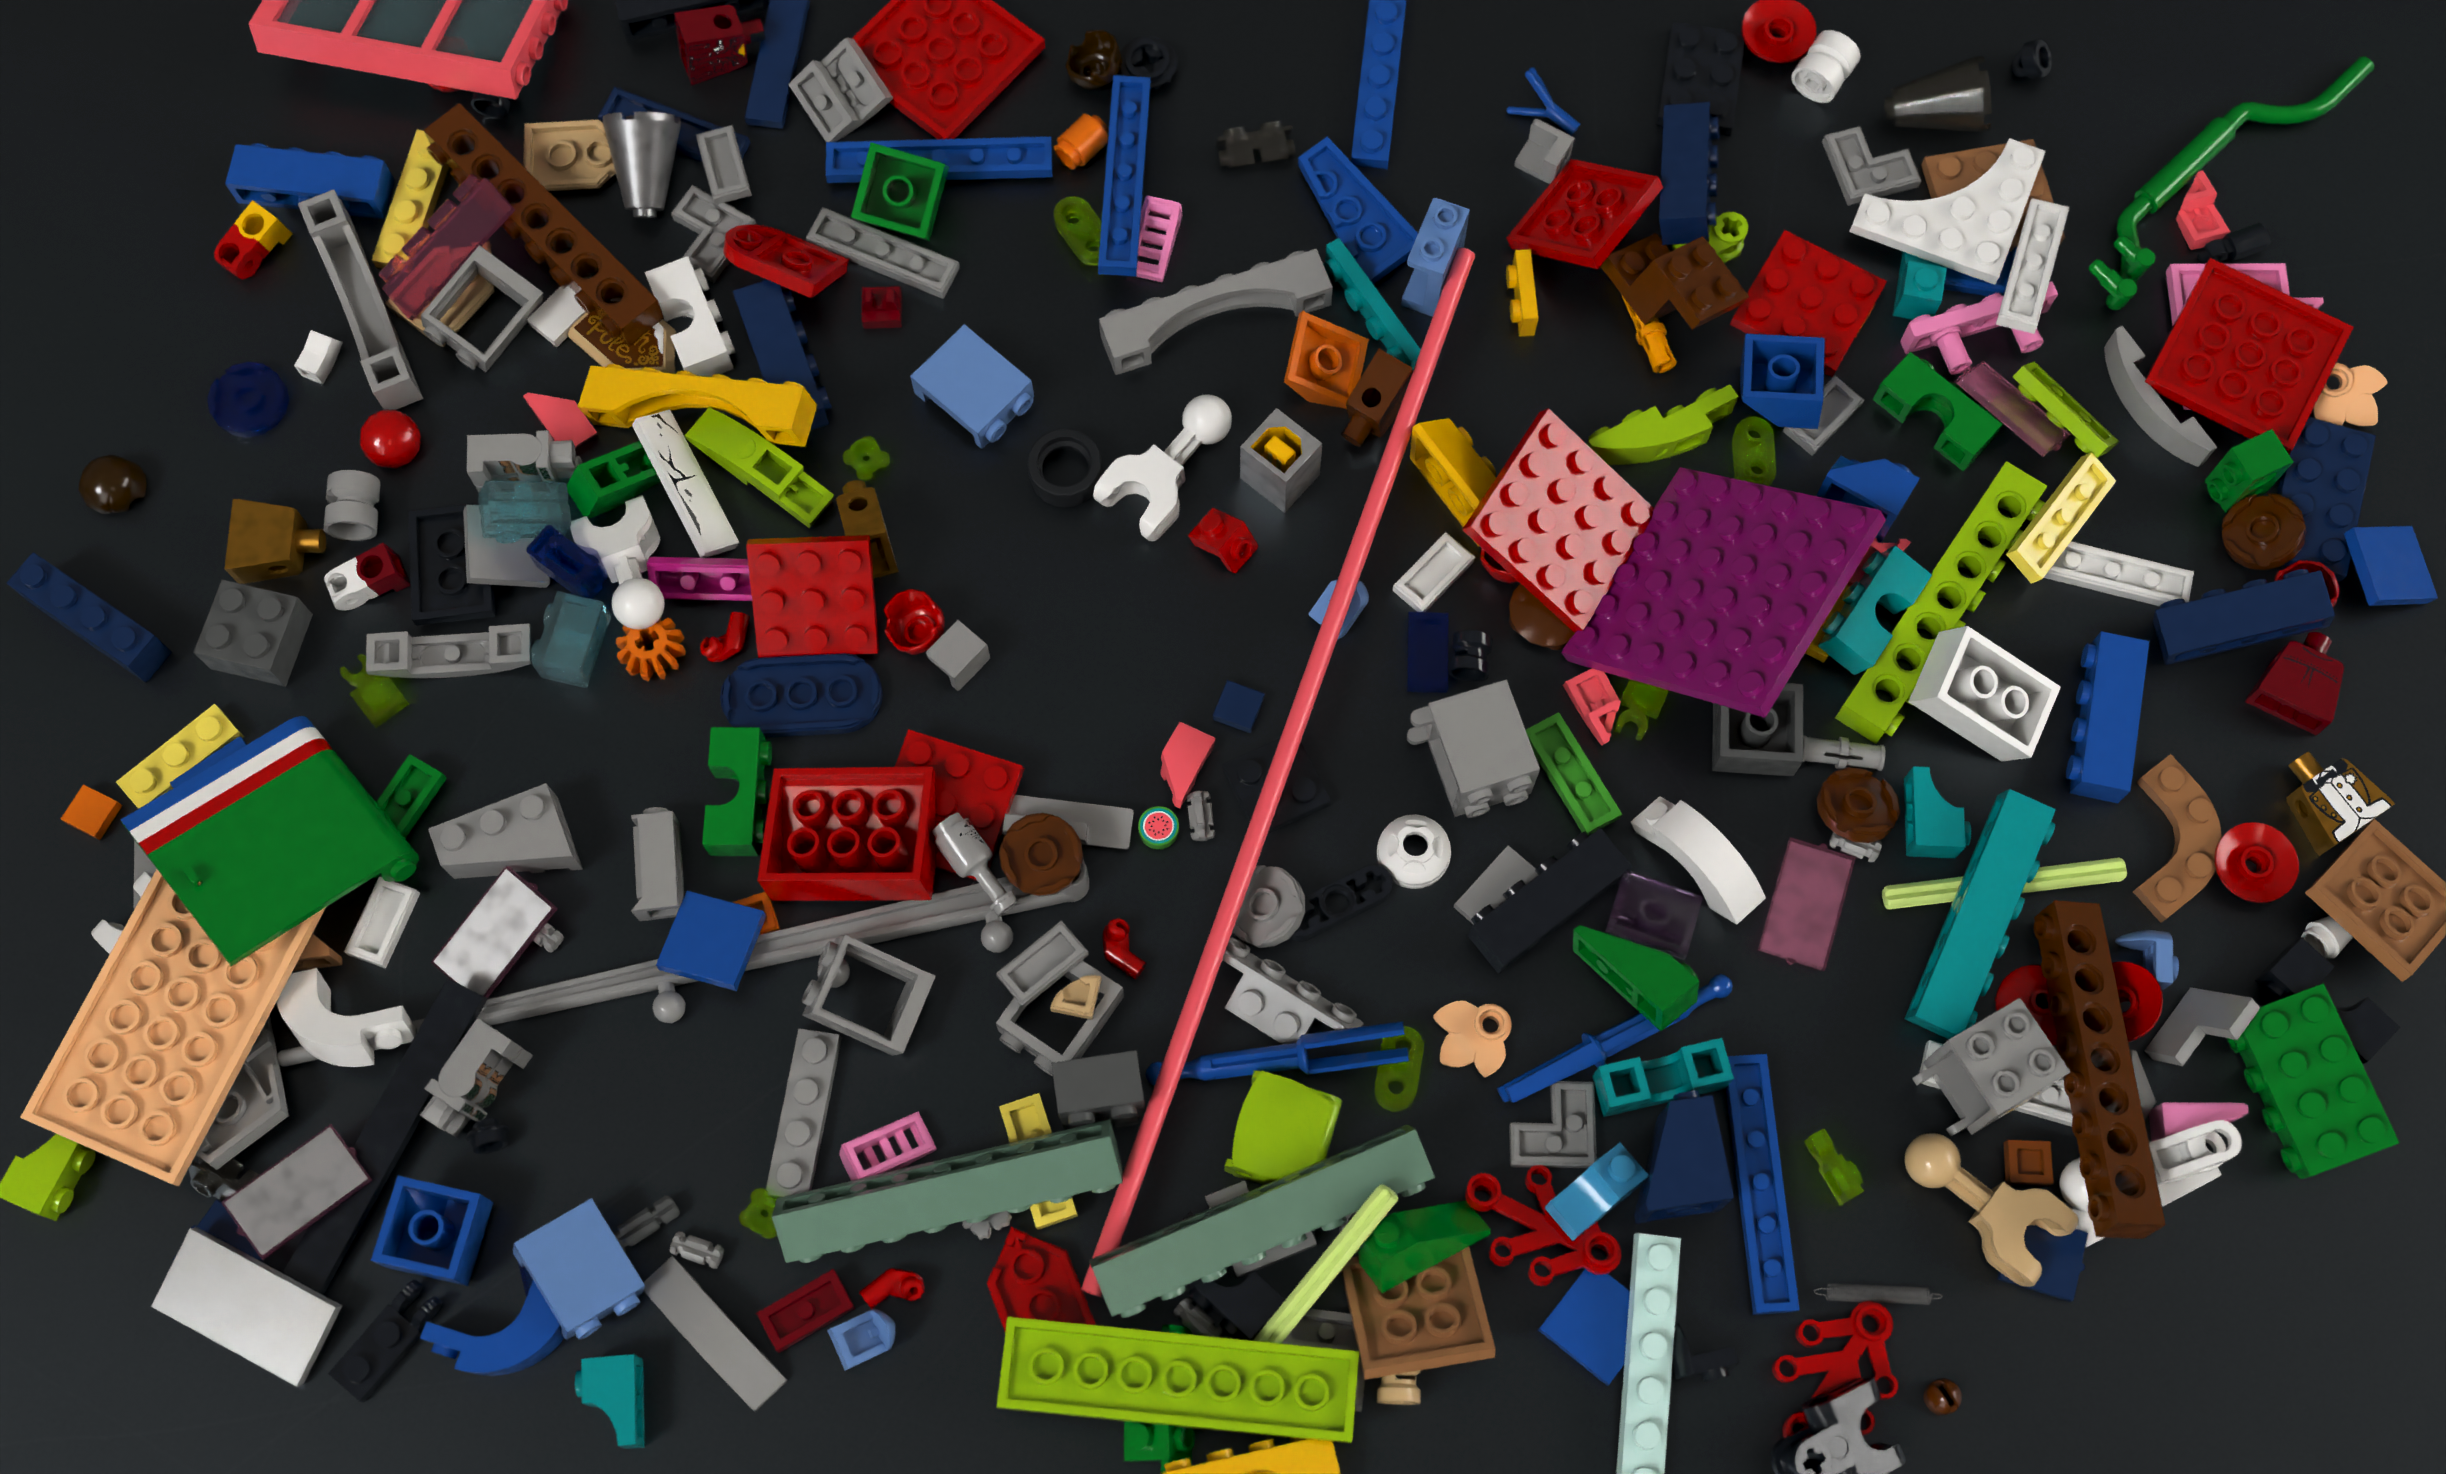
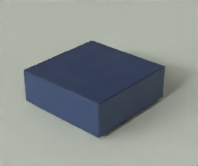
M1227 680L1214 711L1213 720L1251 733L1264 701L1265 693Z

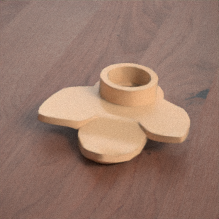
M2336 363L2330 376L2338 378L2340 386L2338 389L2333 390L2325 384L2313 408L2314 418L2340 426L2343 425L2344 421L2362 427L2376 425L2378 422V408L2372 394L2382 389L2388 381L2377 369L2371 366L2361 365L2348 368L2344 364Z
M1461 1000L1444 1005L1433 1015V1019L1449 1033L1445 1037L1440 1050L1439 1060L1442 1065L1459 1068L1474 1062L1476 1069L1484 1078L1501 1068L1506 1057L1504 1041L1508 1038L1512 1028L1511 1018L1504 1008L1496 1004H1484L1476 1007L1467 1001ZM1487 1019H1492L1497 1023L1498 1029L1495 1032H1487L1483 1028L1482 1023Z

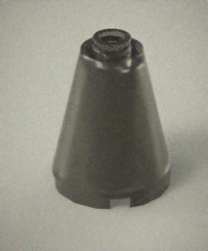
M1982 55L1971 57L1892 88L1891 97L1884 98L1886 119H1893L1895 127L1989 132L1991 123L1984 124V115L1992 114L1989 77L1987 70L1979 71L1978 64L1985 62Z

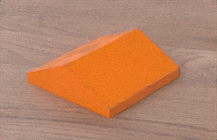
M1305 311L1300 312L1284 382L1308 402L1347 409L1346 402L1362 375L1369 339Z

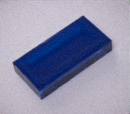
M1409 612L1407 691L1447 693L1448 613Z

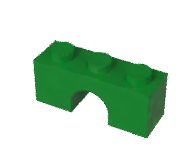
M1912 352L1881 382L1872 399L1901 423H1904L1911 414L1920 410H1927L1937 414L1943 421L1944 430L1933 448L1963 472L1993 441L2003 425L1985 407L1979 406L1966 396L1964 390L1959 385L1947 381L1935 371L1934 367L1927 360L1918 358Z
M711 727L708 767L715 778H728L738 781L739 790L737 795L726 804L705 805L702 845L709 856H759V844L763 843L766 819H761L762 804H768L769 782L764 780L765 765H771L772 760L771 742L766 741L760 728Z

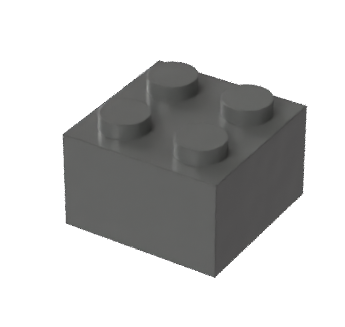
M221 580L193 653L212 670L286 687L313 614L296 596Z
M1786 683L1766 718L1713 703L1712 771L1792 777L1795 775L1803 762V684Z
M1137 1050L1051 1063L1058 1115L1063 1129L1080 1127L1109 1119L1113 1122L1114 1127H1128L1138 1124V1118L1144 1116L1146 1109Z

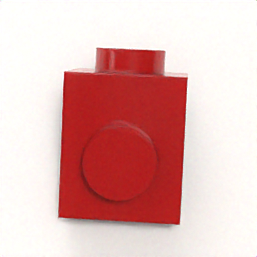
M1212 508L1188 534L1194 546L1220 557L1227 570L1232 573H1236L1258 549V544L1244 521L1215 508Z

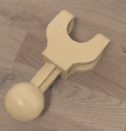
M1937 1133L1922 1134L1916 1137L1906 1149L1905 1167L1910 1177L1924 1187L1940 1188L1945 1186L1974 1208L1976 1211L1968 1222L1980 1232L1982 1249L1987 1262L2020 1286H2034L2042 1273L2040 1262L2025 1247L2023 1236L2026 1227L2036 1225L2047 1230L2053 1236L2062 1237L2073 1233L2079 1224L2078 1216L2048 1190L2031 1188L2020 1191L2013 1189L2005 1182L2000 1183L1991 1190L1961 1167V1156L1958 1148L1944 1135Z

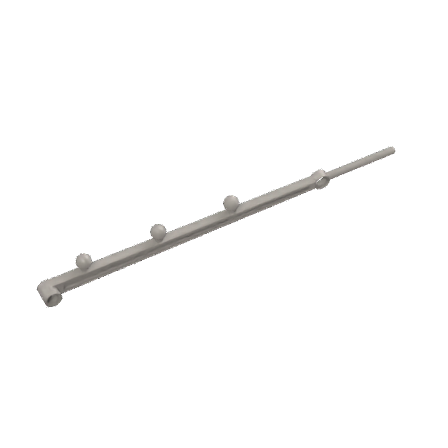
M1083 860L1080 873L1078 874L1079 878L1058 894L1043 897L1022 892L1011 884L1007 877L998 878L997 880L1005 891L1013 890L1015 892L1014 896L1018 900V903L1001 916H998L995 911H991L989 907L993 901L982 886L977 883L932 894V900H905L761 934L758 936L745 971L821 955L828 941L834 943L836 938L843 935L870 945L982 920L986 921V925L981 932L983 946L991 952L1001 953L1007 950L1013 941V931L1007 923L1002 921V916L1081 900L1089 890L1087 867ZM844 958L831 988H838L844 985L850 976V966ZM658 959L489 998L477 1018L492 1026L658 990L659 994L653 1001L654 1016L664 1023H674L681 1019L686 1008L685 1000L679 993L675 992V986L697 982V980L660 971L656 966ZM820 964L818 965V978L823 968ZM424 1019L412 1021L416 1028V1034ZM302 1046L282 1050L277 1054L279 1065L282 1067L318 1060V1058L311 1055Z

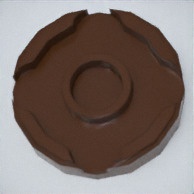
M2267 493L2268 496L2257 497V495L2245 497L2231 507L2223 519L2222 539L2226 552L2236 563L2249 569L2268 570L2284 565L2298 554L2304 545L2307 530L2302 511L2292 500L2279 494Z
M1848 767L1834 771L1822 784L1816 799L1818 813L1825 825L1838 836L1852 842L1862 843L1881 840L1893 830L1901 811L1899 798L1887 781L1882 779L1880 782L1877 778L1872 777L1873 772L1861 768Z
M1047 813L1026 815L1013 823L1008 829L999 851L1001 868L1009 882L1022 892L1039 897L1055 895L1069 887L1080 873L1084 857L1081 840L1074 828L1060 817Z

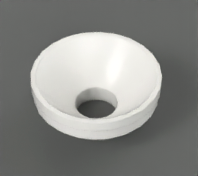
M1416 814L1405 815L1389 823L1378 840L1376 850L1378 864L1389 871L1393 883L1410 889L1424 888L1437 882L1445 874L1451 858L1450 841L1444 829L1433 819ZM1410 835L1422 836L1427 842V851L1419 856L1408 854L1403 847L1405 838Z

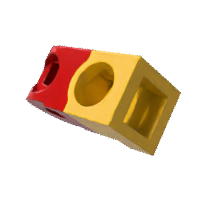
M252 200L216 246L214 259L239 279H247L258 270L262 259H265L278 242L284 245L293 233L278 218Z

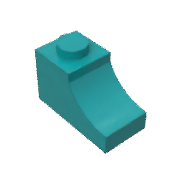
M1902 252L1893 316L1912 320L1925 314H1929L1931 317L1935 316L1942 302L1947 268Z
M1913 766L1904 778L1906 856L1955 859L1970 844L1971 825L1969 821H1965L1964 808L1951 805L1938 793L1931 778L1930 767Z
M630 1354L581 1359V1370H577L575 1374L577 1397H582V1404L589 1407H599L607 1414L615 1428L618 1446L626 1449L644 1448L643 1358Z

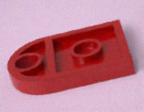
M740 225L731 228L726 233L723 248L725 257L737 267L809 298L814 297L847 272L849 259L781 230L763 225Z

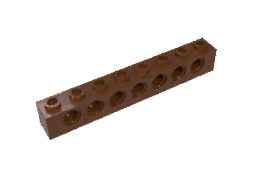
M460 103L424 129L430 143L427 150L432 158L440 166L446 163L452 169L451 174L456 182L464 190L471 188L477 194L475 198L480 206L489 215L495 212L501 218L500 224L513 239L520 237L526 243L524 247L529 255L538 264L544 261L551 268L549 272L553 279L563 289L569 286L576 293L574 298L588 314L594 311L601 318L599 323L610 337L615 339L619 336L630 346L664 318L658 300ZM467 151H472V152H470L469 154L462 155L463 153H465V152H467ZM491 175H496L492 179H487ZM522 199L518 203L510 204L514 200ZM546 223L544 227L535 229L537 225ZM565 248H572L566 253H559ZM589 273H597L591 278H584ZM617 297L622 298V299H621L619 302H617V303H613V304L608 303V302H609L610 300H612L613 298H617Z
M2054 900L2034 917V933L2039 940L2042 956L2041 970L2046 978L2050 997L2049 1011L2054 1018L2057 1034V1052L2070 1070V1073L2064 1079V1089L2067 1096H2069L2073 1117L2072 1131L2075 1137H2077L2081 1158L2080 1172L2085 1179L2088 1194V1214L2093 1221L2096 1237L2143 1239L2164 1227L2166 1223L2100 904Z

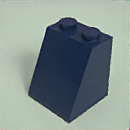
M1699 1091L1678 1093L1673 1096L1674 1101L1667 1103V1106L1657 1117L1645 1171L1649 1176L1641 1183L1634 1213L1635 1224L1719 1212L1734 1198L1713 1095L1700 1097Z

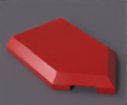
M1011 1227L997 1263L993 1267L987 1281V1286L1005 1333L1007 1317L1096 1325L1067 1250Z

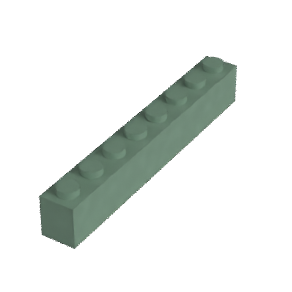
M1109 1119L777 1198L772 1219L785 1262L789 1263L799 1260L802 1263H808L821 1258L826 1253L839 1250L843 1253L854 1252L863 1248L868 1243L881 1240L885 1243H893L903 1239L907 1234L923 1230L926 1233H935L945 1229L949 1224L965 1220L968 1223H977L987 1219L991 1214L1007 1210L1010 1213H1019L1029 1209L1033 1204L1045 1201L1061 1203L1071 1199L1075 1194L1092 1191L1093 1193L1107 1192L1117 1184L1123 1183V1166Z
M1407 1124L1090 1259L1089 1263L1111 1316L1120 1313L1122 1318L1129 1317L1146 1308L1144 1303L1159 1296H1161L1162 1300H1168L1186 1291L1185 1285L1201 1279L1203 1283H1207L1224 1276L1227 1273L1225 1268L1240 1261L1243 1265L1253 1264L1267 1256L1266 1250L1280 1244H1282L1283 1248H1289L1307 1239L1305 1233L1322 1227L1323 1231H1328L1347 1222L1345 1216L1358 1211L1381 1184L1388 1186L1396 1194L1401 1193L1402 1197H1406L1426 1188L1425 1182L1435 1178L1416 1129Z

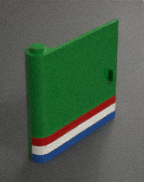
M305 716L294 717L121 819L122 824L230 966L238 963L378 874L387 882H401L408 879L415 872L416 864L419 861V855L312 722Z

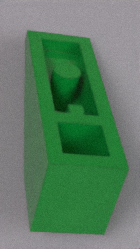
M637 441L577 465L565 489L583 517L588 516V519L621 506L626 501L631 500L661 481L641 442Z
M1582 925L1577 926L1573 930V952L1660 1031L1664 1030L1697 1002L1699 980L1689 965L1679 963L1668 953Z
M1466 1200L1395 1212L1383 1218L1358 1249L1359 1264L1380 1292L1384 1293L1491 1235V1229L1478 1213L1469 1206Z

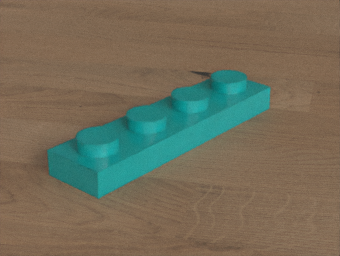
M1340 238L1327 244L1323 265L1328 277L1333 282L1338 281L1343 287L1349 306L1354 311L1359 310L1364 316L1366 327L1375 340L1380 339L1383 342L1388 354L1409 365L1414 370L1421 351L1419 346Z

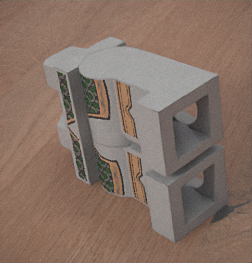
M548 430L536 431V437L525 433L467 435V473L483 501H500V491L526 489L531 493L540 494L548 491L550 495H562V484H568L577 465L582 464L580 456H576L573 441H553Z
M477 1018L441 1069L439 1080L436 1081L432 1078L425 1087V1090L434 1096L420 1116L443 1131L458 1137L470 1119L476 1122L484 1120L488 1113L482 1109L494 1102L497 1095V1086L512 1065L516 1064L524 1069L533 1055Z

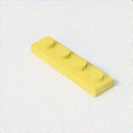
M417 130L372 257V262L377 268L408 274L413 273L449 168L446 163L440 166L429 154L427 147L430 143L425 132L422 130Z
M2093 452L2080 457L2006 554L2031 584L2044 578L2116 482Z

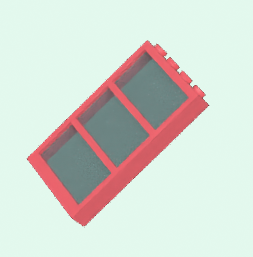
M262 0L251 18L249 26L257 52L517 99L523 86L528 85L530 81L531 70L536 60L542 58L544 44L548 36L554 34L556 21L561 11L566 10L568 0Z

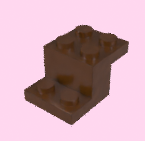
M1654 233L1610 254L1601 265V268L1644 325L1677 309L1693 330L1742 305L1749 297L1739 284L1737 278L1733 276L1704 236L1670 252L1667 245L1662 244L1658 234Z

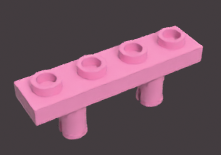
M2052 281L2049 282L2041 314L2048 312L2058 296ZM1995 293L1989 295L1980 303L1970 306L1958 304L1949 308L1945 313L1933 317L1929 314L1916 317L1909 322L1900 340L1905 354L1938 346L1950 375L1964 372L1970 368L1972 361L1961 338L2000 326L1996 325V321L2003 300L2002 294ZM2011 328L2021 353L2032 352L2044 343L2038 328H2036L2035 334Z

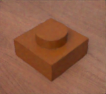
M2007 1140L2004 1142L2005 1179L2007 1185L2049 1187L2053 1184L2051 1141Z

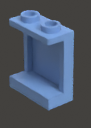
M1439 198L1432 199L1407 259V265L1414 268L1403 294L1401 306L1433 317L1458 248H1464L1470 209Z
M965 324L910 376L914 393L925 403L931 399L974 436L975 444L981 449L989 442L997 441L1004 434L1007 424L1016 415L1022 416L1028 411L1034 398L1032 380Z
M592 1198L514 1243V1256L520 1266H525L561 1325V1333L566 1340L575 1335L581 1340L602 1326L599 1320L614 1311L617 1316H621L640 1303L638 1297L643 1294L645 1285Z

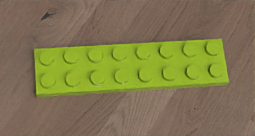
M1007 1317L997 1408L1352 1443L1359 1351Z

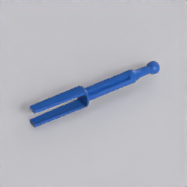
M1723 974L1712 977L1707 985L1698 989L1697 1002L1666 1028L1687 1018L1700 1005L1714 998L1722 999L1730 995L1733 989L1731 979ZM1638 1013L1595 1036L1585 1032L1582 1034V1042L1497 1087V1090L1503 1102L1510 1100L1511 1103H1514L1592 1065H1595L1597 1068L1598 1066L1605 1065L1606 1058L1660 1032V1030L1641 1013Z
M1401 1021L1303 1034L1296 1043L1201 1055L1194 1060L1185 1062L1180 1079L1192 1078L1209 1081L1253 1075L1254 1071L1276 1072L1299 1068L1306 1075L1406 1062L1409 1061L1408 1048L1309 1059L1308 1049L1405 1035L1404 1023ZM1154 1062L1146 1070V1079L1153 1086H1155L1163 1062Z

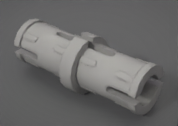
M1803 735V762L1835 764L1836 769H1844L1846 766L1877 769L1878 771L1883 769L1886 753L1884 745L1849 742V738L1839 737L1838 740H1829Z

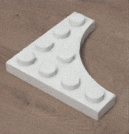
M2009 138L1998 160L1984 175L1967 187L1938 198L1902 201L1880 198L1865 193L1849 232L1995 285L2002 271L2046 151Z

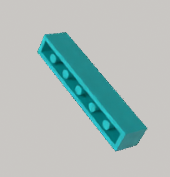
M2012 789L1997 795L1908 1008L1905 1020L1947 1039H1951L1975 1024L1978 1012L1974 1011V1007L1979 995L1983 997L1991 986L1993 974L1989 972L1994 959H1999L2007 947L2009 936L2005 935L2010 920H2016L2023 908L2025 899L2020 896L2025 883H2030L2039 869L2040 861L2036 857L2041 845L2045 846L2053 835L2055 823L2051 822L2056 809Z

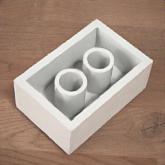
M1969 626L1938 632L1909 703L2002 762L2032 757L2061 686Z

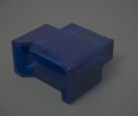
M546 525L526 548L527 553L538 569L581 600L591 602L603 588L602 583L607 579V574L599 560L564 537L552 525Z

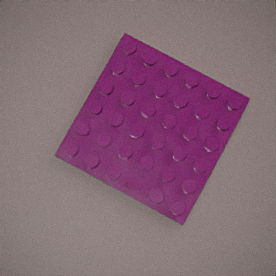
M1680 467L1655 505L1653 517L1645 532L1634 540V550L1627 562L1616 569L1613 575L1614 582L1607 594L1602 597L1583 631L1577 630L1561 653L1571 663L1766 718L1886 519L1881 510Z

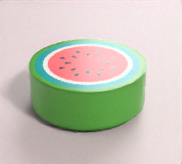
M1156 806L1147 809L1141 815L1138 822L1139 836L1142 842L1152 849L1170 847L1179 835L1177 816L1166 807Z

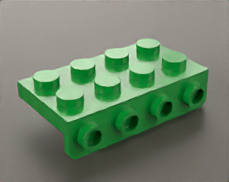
M2324 983L2260 1007L2239 1039L2227 1038L2232 1050L2235 1053L2241 1054L2247 1067L2244 1069V1076L2248 1086L2254 1093L2258 1092L2265 1106L2262 1109V1114L2266 1125L2271 1132H2277L2284 1147L2281 1149L2284 1164L2291 1173H2296L2300 1179L2317 1175L2400 1143Z

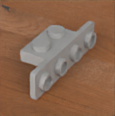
M1015 795L1009 814H1005L1002 835H1006L1011 825L1026 815L1047 813L1060 817L1069 823L1080 838L1082 845L1127 850L1130 847L1134 812L1130 808Z
M1230 937L1222 961L1242 972L1243 976L1226 1004L1225 1009L1281 1044L1296 1043L1301 1035L1308 1034L1316 1019L1334 1030L1363 1026L1364 1023L1356 1018L1357 1014L1350 1007L1341 1003L1333 1004L1320 996V990L1314 985L1305 981L1297 982L1285 974L1286 971L1280 964L1269 959L1262 960L1250 953V948L1247 944Z

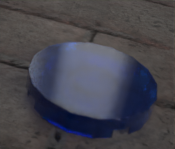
M245 362L233 365L225 370L226 374L220 379L216 378L211 384L207 397L209 412L221 429L233 436L249 438L262 435L277 426L286 414L289 403L287 387L276 372L262 363Z

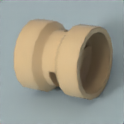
M1421 1370L1382 1377L1381 1385L1377 1388V1403L1390 1405L1420 1404V1389L1416 1386V1376Z

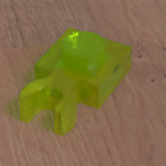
M359 654L357 657L363 664L361 672L351 674L343 666L340 668V673L350 685L357 687L349 694L377 728L409 705V702L389 677L368 674L366 672V656Z
M1629 679L1620 700V705L1630 709L1620 714L1616 722L1615 731L1620 733L1626 722H1634L1638 726L1635 739L1640 741L1648 729V720L1645 715L1657 719L1669 690Z
M1824 1128L1812 1134L1804 1141L1810 1154L1820 1165L1818 1170L1840 1206L1864 1192L1860 1185L1863 1183L1857 1167L1851 1161L1846 1162L1842 1154H1837L1832 1140Z

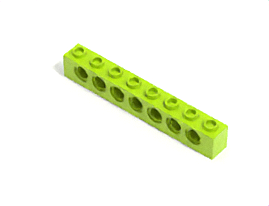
M2005 462L1932 571L1931 578L1915 603L1908 607L1892 631L1893 637L1874 666L1866 670L1835 719L1875 744L1878 743L1884 733L1892 737L1905 717L1898 713L1905 702L1912 705L1909 703L1910 697L1938 632L1966 625L1965 622L1960 620L1966 609L1973 613L1986 595L1980 589L1986 579L1993 583L2005 566L2006 562L2001 560L2000 557L2006 549L2010 550L2023 533L2020 527L2025 519L2031 522L2045 504L2039 498L2047 488V485L2011 463ZM1998 509L2007 510L2012 515V518L2003 516ZM1978 538L1988 540L1993 548L1983 546ZM1958 568L1968 570L1973 578L1962 576ZM1937 598L1948 600L1952 604L1953 609L1940 605ZM1921 628L1929 631L1933 639L1929 640L1921 637L1917 629ZM1896 659L1908 661L1913 670L1902 669ZM1876 690H1884L1889 693L1892 702L1881 700L1877 696Z

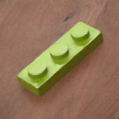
M2035 361L2023 365L2013 376L2019 383V391L2033 402L2038 401L2048 410L2046 412L2048 419L2059 428L2066 427L2076 437L2074 439L2075 444L2086 454L2093 452L2098 458L2108 453L2119 442Z

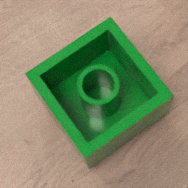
M870 142L851 218L930 241L949 167L945 163Z

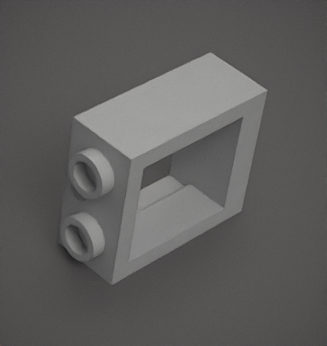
M479 245L421 314L422 326L425 327L423 332L436 344L443 346L446 343L457 351L456 357L469 368L475 369L478 366L484 372H487L528 322L527 318L543 304V292ZM478 274L522 306L484 353L440 321Z
M847 935L836 938L834 943L828 941L819 959V964L823 966L817 981L813 979L810 981L803 995L802 1003L806 1004L802 1016L892 1056L903 1054L936 976ZM844 955L906 982L884 1035L822 1008Z
M1082 960L1067 972L1064 977L1073 982L1083 976H1101L1102 980L1097 997L1100 1002L1095 1008L1093 1019H1087L1063 1055L1015 1024V1021L1025 1009L1015 997L996 1022L998 1031L1002 1034L999 1040L1017 1053L1025 1049L1036 1057L1034 1060L1036 1066L1053 1076L1051 1063L1082 1058L1124 998L1123 987Z

